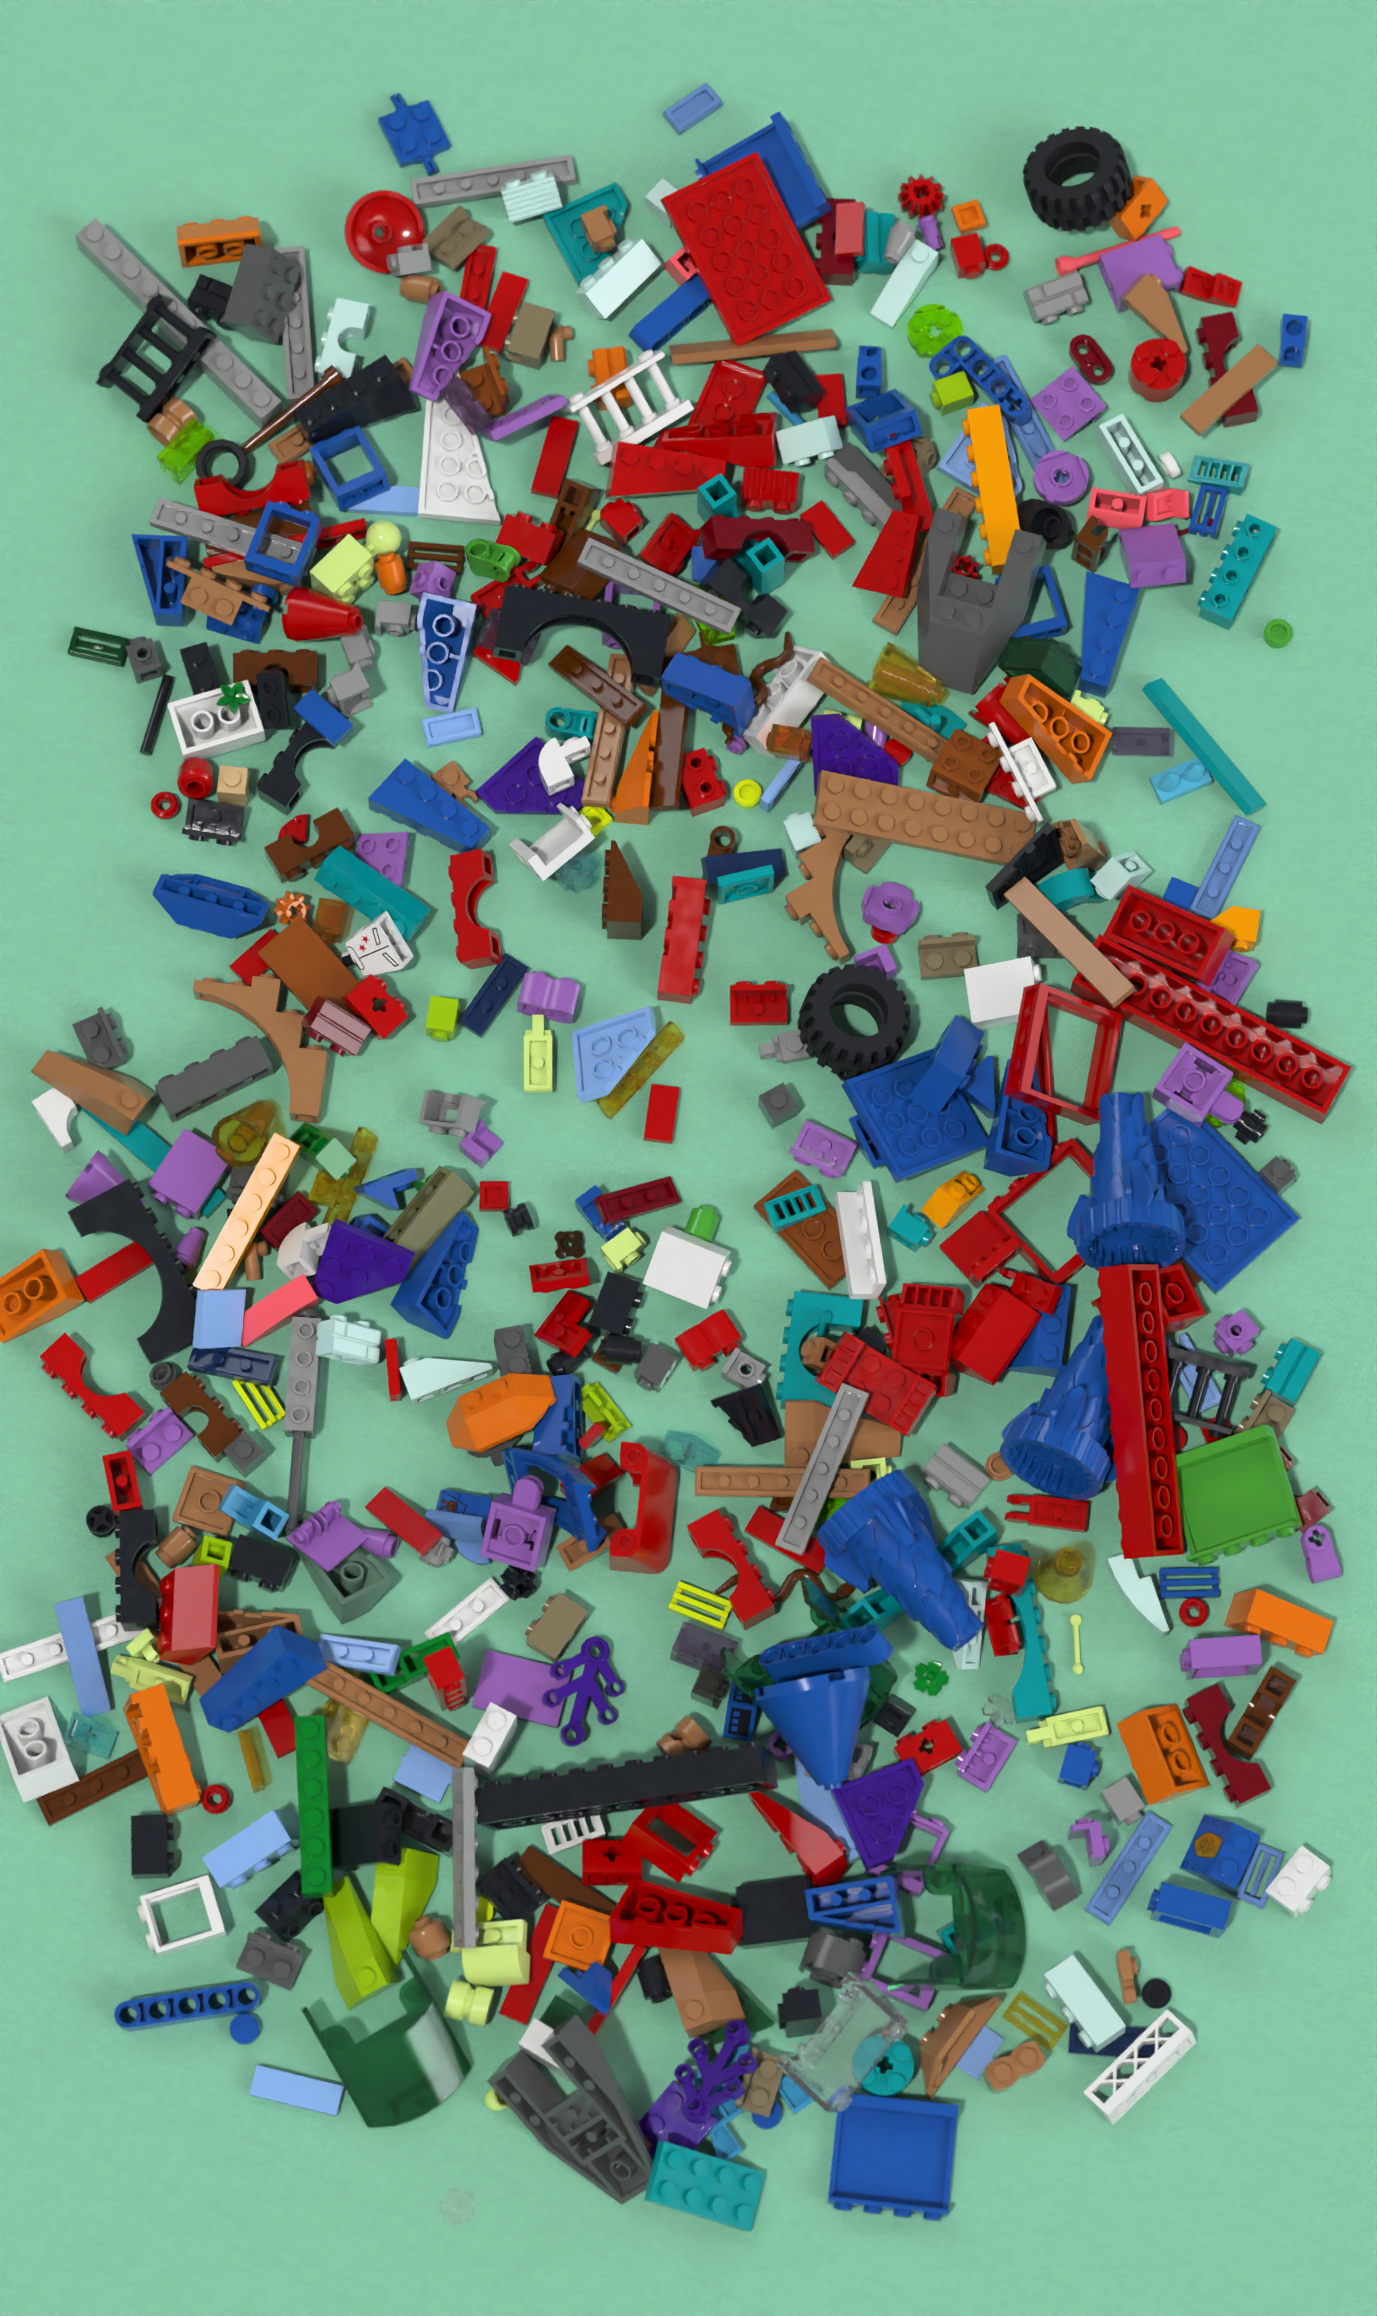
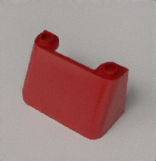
M621 1442L620 1471L627 1472L632 1478L633 1487H640L636 1529H620L611 1538L609 1552L610 1570L659 1574L667 1568L669 1563L678 1478L677 1468L672 1461L641 1444Z

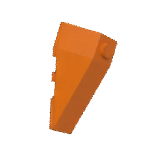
M653 710L617 786V795L612 796L610 812L615 813L616 823L649 824V798L659 710Z

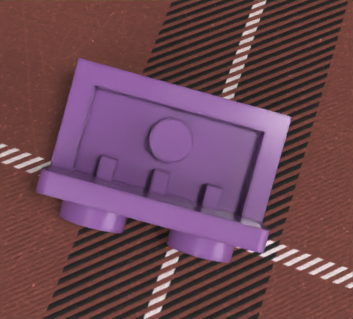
M1229 948L1210 987L1198 982L1196 985L1236 1005L1259 965L1256 960L1234 953Z
M806 1119L789 1153L794 1155V1160L805 1166L812 1164L820 1168L819 1172L822 1175L834 1179L835 1176L840 1178L845 1174L858 1147V1143L810 1119Z
M989 1721L986 1722L984 1727L977 1726L970 1738L974 1743L969 1752L963 1749L955 1762V1765L959 1767L956 1775L987 1793L1017 1741L993 1728L992 1723Z
M1093 1818L1075 1820V1824L1071 1825L1068 1830V1840L1085 1838L1089 1867L1101 1866L1109 1852L1108 1836L1102 1835L1101 1822H1093Z

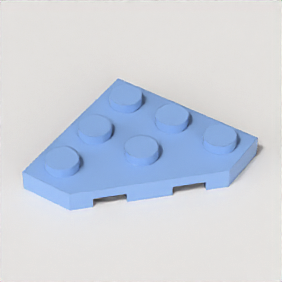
M982 402L979 408L986 407L988 405ZM1001 413L1016 501L1022 492V483L1018 474L1012 441L1009 436L1007 419ZM962 431L938 465L937 470L979 495L978 488H972L970 472L975 471L974 463L968 462L966 446L970 445L969 436H964Z
M650 1006L571 1031L577 1097L581 1103L609 1095L656 1035L655 1016Z

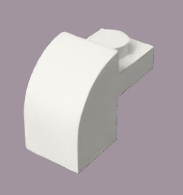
M586 736L570 738L561 747L555 737L549 740L542 748L539 755V773L548 796L574 786V775L569 764L591 754L590 744Z
M304 1222L295 1227L284 1238L279 1248L276 1265L291 1281L302 1274L305 1277L316 1274L318 1259L323 1254L331 1229L329 1223L311 1228L307 1222Z

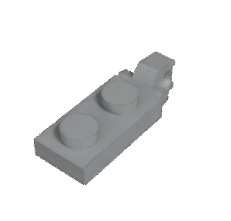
M800 1030L778 1034V1036L771 1037L772 1042L759 1045L761 1060L776 1058V1062L787 1064L816 1057H810L805 1051L808 1045L801 1043L799 1037Z

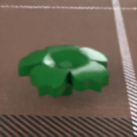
M935 1660L934 1662H929L927 1668L921 1663L915 1667V1677L918 1679L913 1682L916 1690L925 1692L927 1689L930 1697L937 1696L938 1692L941 1691V1686L947 1685L949 1680L945 1671L939 1672L941 1663Z

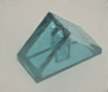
M668 1430L658 1454L669 1459L676 1466L695 1473V1466L715 1467L721 1452L696 1435Z
M73 1711L63 1740L68 1747L110 1760L119 1731Z

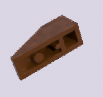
M565 479L549 523L557 526V532L564 534L558 553L580 528L584 529L601 492L600 488L579 479Z

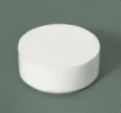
M1168 450L1159 455L1158 460L1170 479L1181 474L1175 459Z

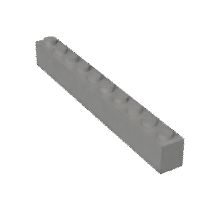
M96 218L75 235L78 249L143 313L146 312V306L150 299L159 293L173 299L167 308L192 329H197L199 326L207 328ZM160 317L155 325L182 351L187 344V338ZM216 337L196 366L262 429L283 412L282 401Z

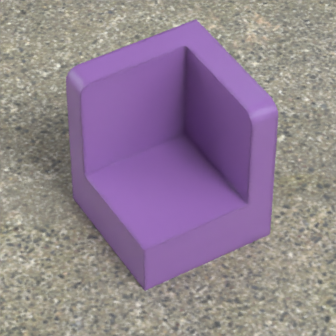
M882 944L854 957L853 964L855 968H860L861 965L870 966L869 970L873 972L880 970L885 973L884 977L887 980L896 977L897 967L886 944Z
M480 1119L477 1122L475 1133H468L459 1143V1148L462 1154L482 1169L503 1143L501 1139L486 1128V1123Z

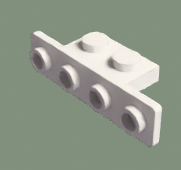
M994 722L990 723V732L986 734L993 749L998 747L1002 755L999 758V762L1005 773H1011L1014 782L1011 783L1012 788L1018 798L1023 797L1027 805L1024 807V811L1030 823L1035 821L1039 828L1043 826L1044 820L1034 799L1055 790L1056 785L1032 737L1007 748Z

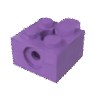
M1186 1042L1155 1086L1152 1095L1153 1099L1199 1128L1209 1114L1227 1125H1232L1240 1119L1243 1112V1102L1226 1091L1234 1073Z
M535 1475L523 1476L515 1483L513 1495L501 1493L491 1502L480 1556L535 1572L545 1563L557 1509L540 1504L544 1489L540 1478Z

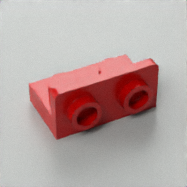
M586 1258L529 1265L533 1293H549L565 1288L578 1289L582 1286L590 1285Z

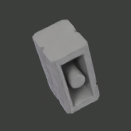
M1078 271L1023 291V296L1033 322L1041 320L1043 325L1058 320L1057 314L1067 311L1069 316L1083 310L1082 305L1089 302Z
M945 1443L926 1465L922 1474L926 1477L924 1482L935 1491L939 1489L949 1495L947 1500L958 1509H961L963 1506L969 1510L990 1483V1478Z

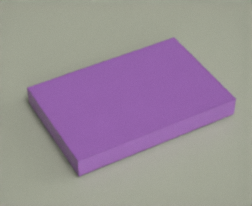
M550 393L482 427L480 431L484 439L497 441L568 405L567 400L563 395Z
M486 1650L472 1708L486 1711L491 1702L516 1715L517 1719L558 1728L565 1698L560 1700V1703L554 1708H546L542 1704L541 1699L546 1691L556 1690L569 1683L572 1671H568V1675L564 1679L554 1680L549 1673L551 1665ZM554 1668L557 1676L564 1674L563 1668ZM553 1694L546 1696L548 1703L554 1704L556 1702Z

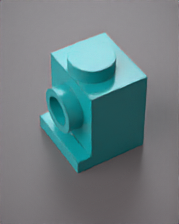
M903 1204L888 1226L887 1235L915 1253L920 1246L925 1248L934 1233L929 1231V1226L926 1225L927 1221L915 1213L912 1215L908 1214V1206Z

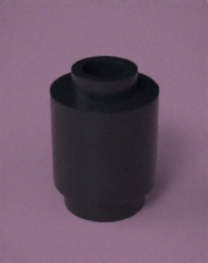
M1275 999L1274 1002H1267L1266 1022L1274 1027L1301 1029V1024L1307 1023L1308 1007H1303L1302 1001Z
M607 1334V1340L601 1339L599 1357H605V1363L632 1366V1363H640L642 1340H635V1337Z
M657 1957L640 1962L638 1964L639 1971L637 1976L644 1999L651 2000L652 2004L668 2000V1994L672 1993L661 1959Z

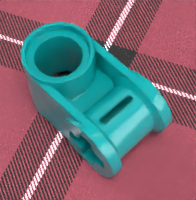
M553 707L545 716V732L552 739L556 737L557 740L564 741L573 737L582 738L586 736L589 744L592 745L598 714L588 710ZM559 719L564 722V725L554 727L550 722Z

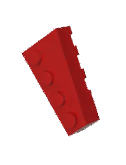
M633 1877L609 1917L610 1943L732 1955L743 1936L742 1910Z

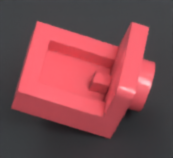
M1167 487L1146 492V520L1158 521L1170 517L1183 519L1189 517V492L1187 490Z

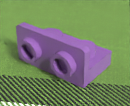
M167 1407L164 1411L162 1409L156 1411L150 1417V1423L144 1429H136L127 1438L129 1441L126 1444L127 1450H131L133 1457L150 1476L194 1438V1435L174 1415L170 1407Z

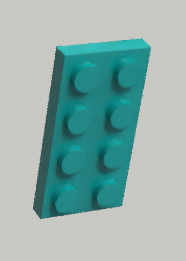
M658 2141L644 2200L739 2230L751 2232L765 2173L665 2141Z

